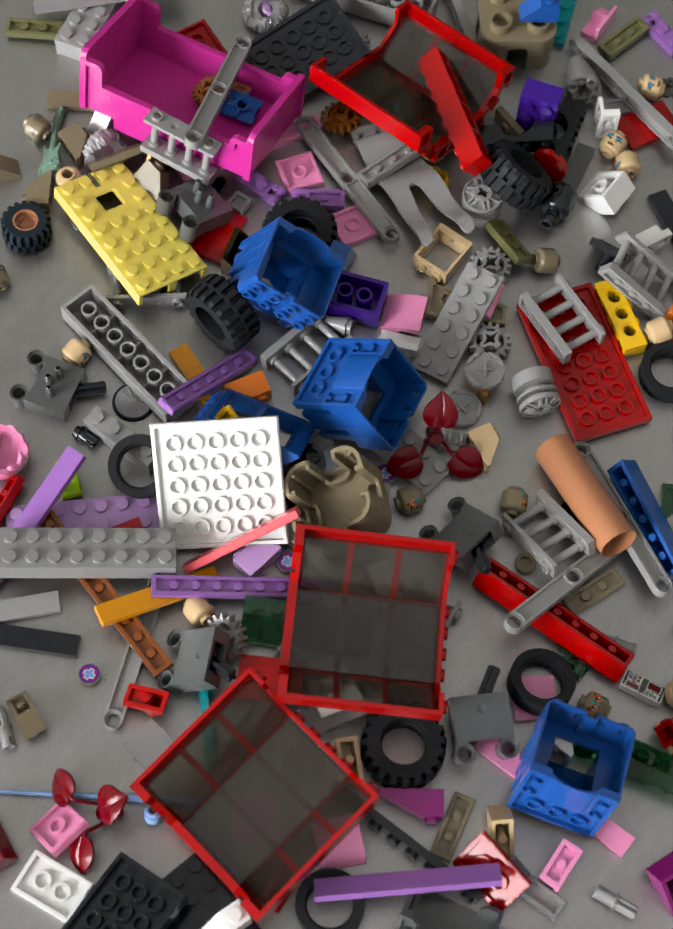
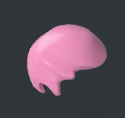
M0 424V480H5L15 476L24 468L29 459L30 444L29 441H26L23 433H18L14 425L5 426Z

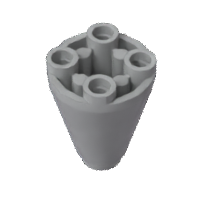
M573 56L568 63L564 95L586 104L597 102L602 89L599 78L582 56Z

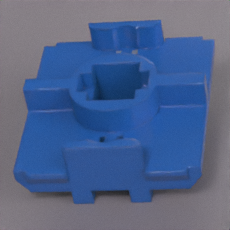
M233 89V92L230 93L231 96L224 102L221 114L252 125L259 114L263 101L250 96L249 92L244 94Z

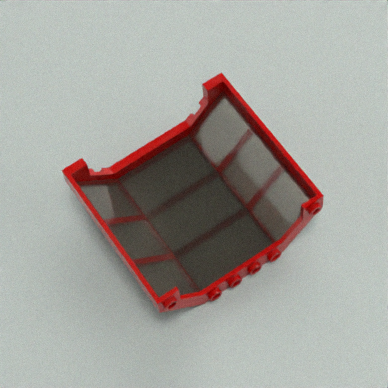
M407 0L397 6L393 25L381 44L374 50H370L371 54L360 58L334 76L325 71L327 58L322 57L310 66L309 81L419 154L436 163L455 147L448 139L449 133L442 124L443 118L436 110L438 106L431 98L432 92L425 83L426 77L420 71L421 65L418 59L435 46L447 55L477 127L484 125L485 121L483 119L489 110L493 111L500 100L498 95L504 87L508 88L515 67L410 0Z
M297 523L291 569H295V571H290L276 702L440 721L443 714H447L448 701L444 700L445 693L441 692L440 683H444L445 669L441 668L442 661L446 660L447 648H443V641L447 640L448 627H445V619H449L450 606H446L451 570L454 563L457 564L459 559V550H455L456 542Z
M249 667L129 787L161 817L167 816L164 819L165 822L173 828L238 899L244 898L240 905L256 922L261 924L382 799L378 795L380 790L371 781L367 784L363 779L361 780L351 771L353 766L344 757L340 760L335 755L337 750L329 742L324 744L319 739L322 735L313 726L309 729L304 724L306 719L297 710L293 713L284 703L276 702L275 693L265 683L267 678L258 669L254 672Z

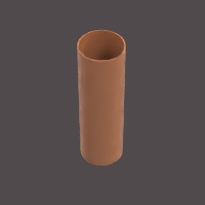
M558 434L541 444L535 453V458L583 529L595 539V546L603 557H612L626 550L635 541L637 533L567 434Z

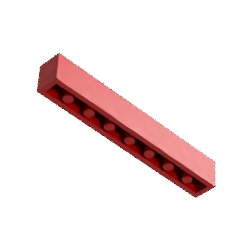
M435 46L418 59L421 65L420 71L426 77L425 83L432 92L431 98L438 106L436 110L443 118L442 124L449 133L448 139L455 147L453 151L460 159V168L465 173L468 172L475 177L492 165L493 162L449 59L442 50Z
M492 557L489 558L492 566L489 574H481L478 571L472 583L477 589L510 611L514 610L539 590ZM559 603L530 624L615 683L619 681L635 657V654Z

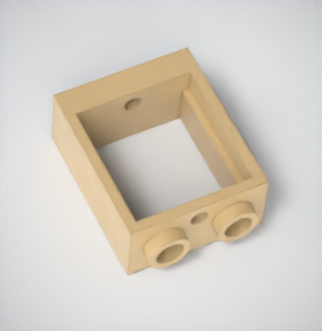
M440 223L432 233L433 244L431 246L421 245L413 255L412 265L419 272H424L430 276L433 281L445 286L472 253L473 243ZM439 241L460 254L446 272L424 259Z

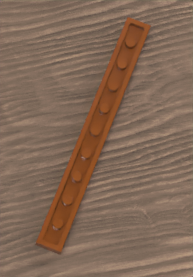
M51 510L39 528L66 527ZM77 578L97 604L120 597L106 578ZM136 616L113 624L155 678H158L164 670L174 666L173 662Z

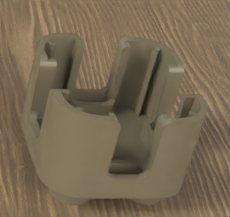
M479 0L476 17V29H479V45L505 61L509 50L526 49L525 68L527 70H538L549 63L557 23L519 22V4L526 0Z
M344 445L333 448L330 451L332 460L339 465L333 469L323 471L311 461L305 460L297 463L288 471L284 481L285 494L290 501L302 508L305 514V519L299 517L291 522L294 533L297 523L386 534L392 521V514L382 473L376 465L353 447ZM307 538L306 543L328 556L339 555L348 549V543L311 538ZM355 544V548L362 546L361 544Z

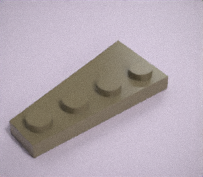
M430 280L425 318H438L453 287L447 285L444 287L437 284L436 281ZM497 303L491 319L484 318L482 323L487 326L489 322H492V326L499 323V327L504 328L507 306Z

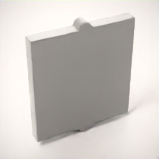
M150 718L123 744V747L133 756L134 761L137 760L147 769L174 740L166 733L165 728H161Z

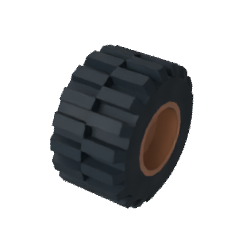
M22 201L20 204L16 202L13 207H7V211H4L2 214L1 229L6 245L8 244V248L10 250L14 249L15 253L18 254L22 252L23 255H27V253H31V255L36 254L35 251L37 250L39 252L43 251V246L47 247L49 245L48 241L52 239L51 219L46 208H42V205L39 203L35 205L34 201H30V203Z

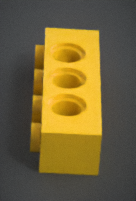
M606 280L594 283V291L625 358L643 354L648 344V338L645 333H642L639 318L632 311L631 301L627 300L623 294Z

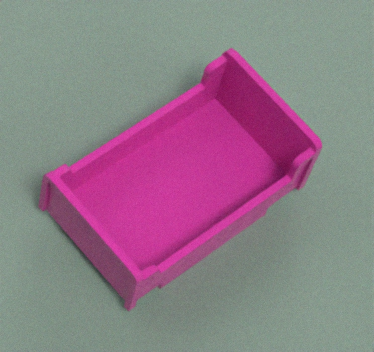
M128 0L81 50L79 106L91 108L111 117L114 120L115 130L143 142L152 131V126L146 124L143 120L153 107L190 125L199 108L191 96L193 95L191 90L195 89V84L200 83V79H204L205 76L211 77L213 73L216 75L227 54L161 26V7L156 2L151 0ZM245 62L235 81L251 87L252 93L250 96L262 100L263 105L252 125L221 114L220 109L208 136L222 142L223 146L214 158H211L210 164L218 168V171L221 167L242 176L243 180L249 182L252 179V172L292 122L302 116L307 75L302 73L295 75L287 72L281 78ZM159 131V137L168 142L169 135ZM177 140L176 146L186 151L184 143ZM194 150L193 155L203 160L204 154Z

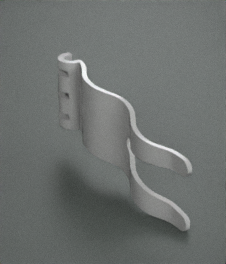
M402 114L395 116L396 118L404 122ZM374 123L351 130L354 146L356 149H359L366 167L403 144V142ZM421 155L377 183L390 196L404 221L418 235L421 244L424 246H431L433 244V236L410 190V187L414 185L419 186L433 205L446 217L454 220L464 233L470 234L475 230V225L470 215L459 206L443 179L434 168L422 159Z

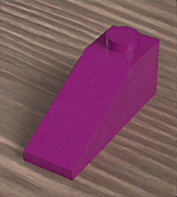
M377 787L380 790L378 795L382 799L381 801L417 820L425 821V824L430 825L443 821L444 789Z

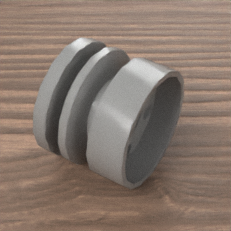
M481 177L468 181L463 188L460 207L470 215L475 229H486L484 226L487 221L499 219L502 205L500 197L492 192L491 188L485 184Z
M547 366L527 368L514 375L510 380L513 395L517 398L516 403L523 417L544 415L561 404V397L558 394L557 387L554 385L555 381L552 372Z

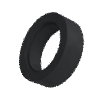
M664 341L652 345L645 352L639 366L638 377L642 388L652 398L661 402L673 403V387L659 383L651 371V364L661 357H673V341Z
M134 434L123 438L114 446L108 459V473L114 486L122 493L138 499L150 498L156 495L155 481L145 487H135L128 484L121 474V460L128 450L137 446L152 448L150 435Z
M543 648L529 649L521 653L515 659L507 676V690L513 702L525 712L540 716L548 701L552 699H560L568 704L576 687L575 673L569 662L560 654ZM531 666L548 668L560 681V694L549 699L532 695L522 683V671Z
M324 868L311 873L304 879L298 888L295 898L296 917L302 929H358L364 916L365 898L352 899L353 911L349 919L342 925L333 928L318 925L310 917L307 910L308 898L314 890V879L352 875L340 869Z

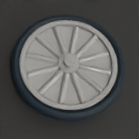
M127 384L121 386L115 392L112 406L114 412L121 419L136 422L147 418L152 413V410Z

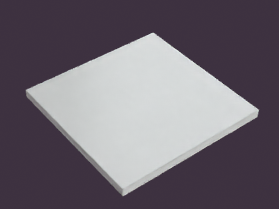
M278 415L150 424L160 528H176V550L214 548L287 511ZM288 524L244 546L288 544Z

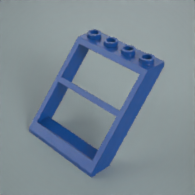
M229 388L224 391L218 389L211 393V397L199 409L200 412L193 417V421L213 420L222 407L231 405L234 410L251 417L278 415L279 428L292 433L284 447L281 446L283 465L300 458L316 430L310 424L311 422Z

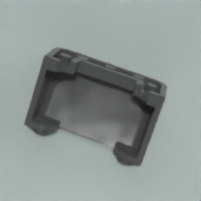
M436 892L409 894L394 929H498L504 912L492 905L482 906L479 912H476Z

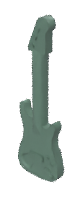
M63 106L58 108L52 120L53 128L50 147H43L44 157L38 170L39 176L50 170L56 177L57 172L62 166L61 151L63 145L58 143V131H60L61 122H63L64 113L66 112Z

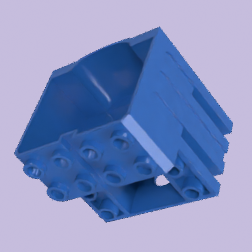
M278 217L241 242L239 249L242 251L236 254L234 258V264L228 273L231 278L228 280L237 287L241 295L247 298L254 308L277 321L280 326L287 328L293 326L297 330H303L304 327L313 325L314 322L325 317L346 258L330 249L317 236L303 228L294 226L282 217ZM262 278L269 280L271 285L262 281Z
M328 338L292 404L297 409H304L301 414L311 422L310 424L314 429H321L319 434L323 439L355 441L360 448L393 451L396 450L410 423L408 418L413 416L427 390V383L392 339ZM366 390L381 391L382 395L368 420L360 411L368 397Z
M552 699L548 701L538 717L534 731L521 751L519 758L521 761L516 768V777L511 786L512 793L507 800L506 806L593 838L620 803L636 733L633 728L625 723L609 720L603 715H596L593 718L588 716L589 712L582 707H574L560 699ZM556 737L598 752V757L585 774L549 761Z

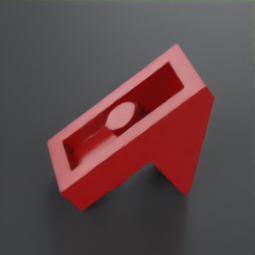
M129 683L122 704L125 707L145 711L150 717L164 714L171 693Z

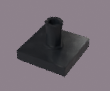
M592 237L589 242L590 245L603 252L594 267L596 270H599L602 265L611 263L619 251V248L597 237ZM626 253L623 262H629L632 255Z

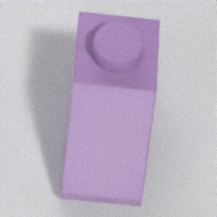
M248 545L244 549H239L234 554L233 565L243 576L259 577L277 561L278 556L282 553V547L279 545Z

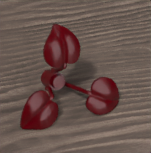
M440 391L424 408L423 419L428 427L425 430L427 438L424 439L420 453L418 454L414 446H404L391 456L386 466V471L403 479L417 477L423 470L424 465L420 458L424 455L427 444L430 443L433 446L442 444L453 457L448 461L447 467L454 476L464 479L473 478L483 471L482 456L475 447L470 445L458 448L455 454L446 444L441 429L442 427L449 429L456 424L458 411L453 400L443 391Z
M58 768L52 783L53 799L58 806L66 807L70 801L98 806L96 808V816L101 822L83 831L82 835L80 834L69 845V854L74 867L81 874L86 875L87 870L92 865L95 854L93 842L87 835L102 826L113 824L116 820L122 819L124 806L129 795L107 784L100 788L97 802L75 798L73 794L76 790V784L72 775L65 769Z

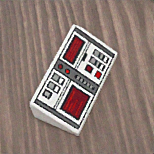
M628 669L618 686V689L655 708H658L661 704L666 689Z

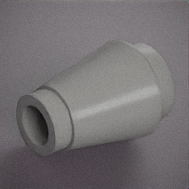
M327 316L325 319V324L339 334L347 336L354 333L356 322L351 317Z

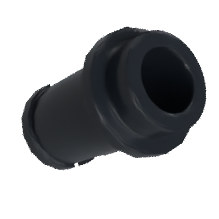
M78 425L72 432L75 441L79 440L92 450L97 446L98 443L96 442L100 440L86 431L84 426L80 427Z

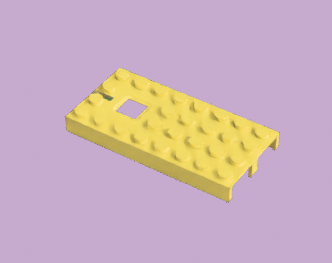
M120 161L55 187L54 198L137 305L140 306L143 304V297L167 285L168 293L174 291L179 280L196 272L203 278L206 276L207 265L190 244L180 238L179 231L169 218L156 212V202L133 177L134 175L126 165ZM112 191L122 204L106 211L96 198Z

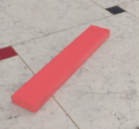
M298 505L186 561L182 567L185 574L298 519L301 514Z

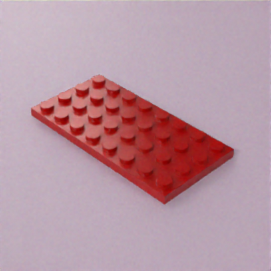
M591 282L572 287V290L598 324L600 323L604 327L606 335L603 343L600 345L593 338L573 349L570 362L562 365L518 304L516 305L518 314L541 366L549 367L555 381L554 385L557 387L558 394L561 397L559 408L574 442H586L652 421L653 417ZM558 293L539 303L538 307L542 312H547L566 300ZM569 308L549 319L553 327H559L577 317L572 308ZM581 323L561 334V337L565 342L569 343L589 331Z

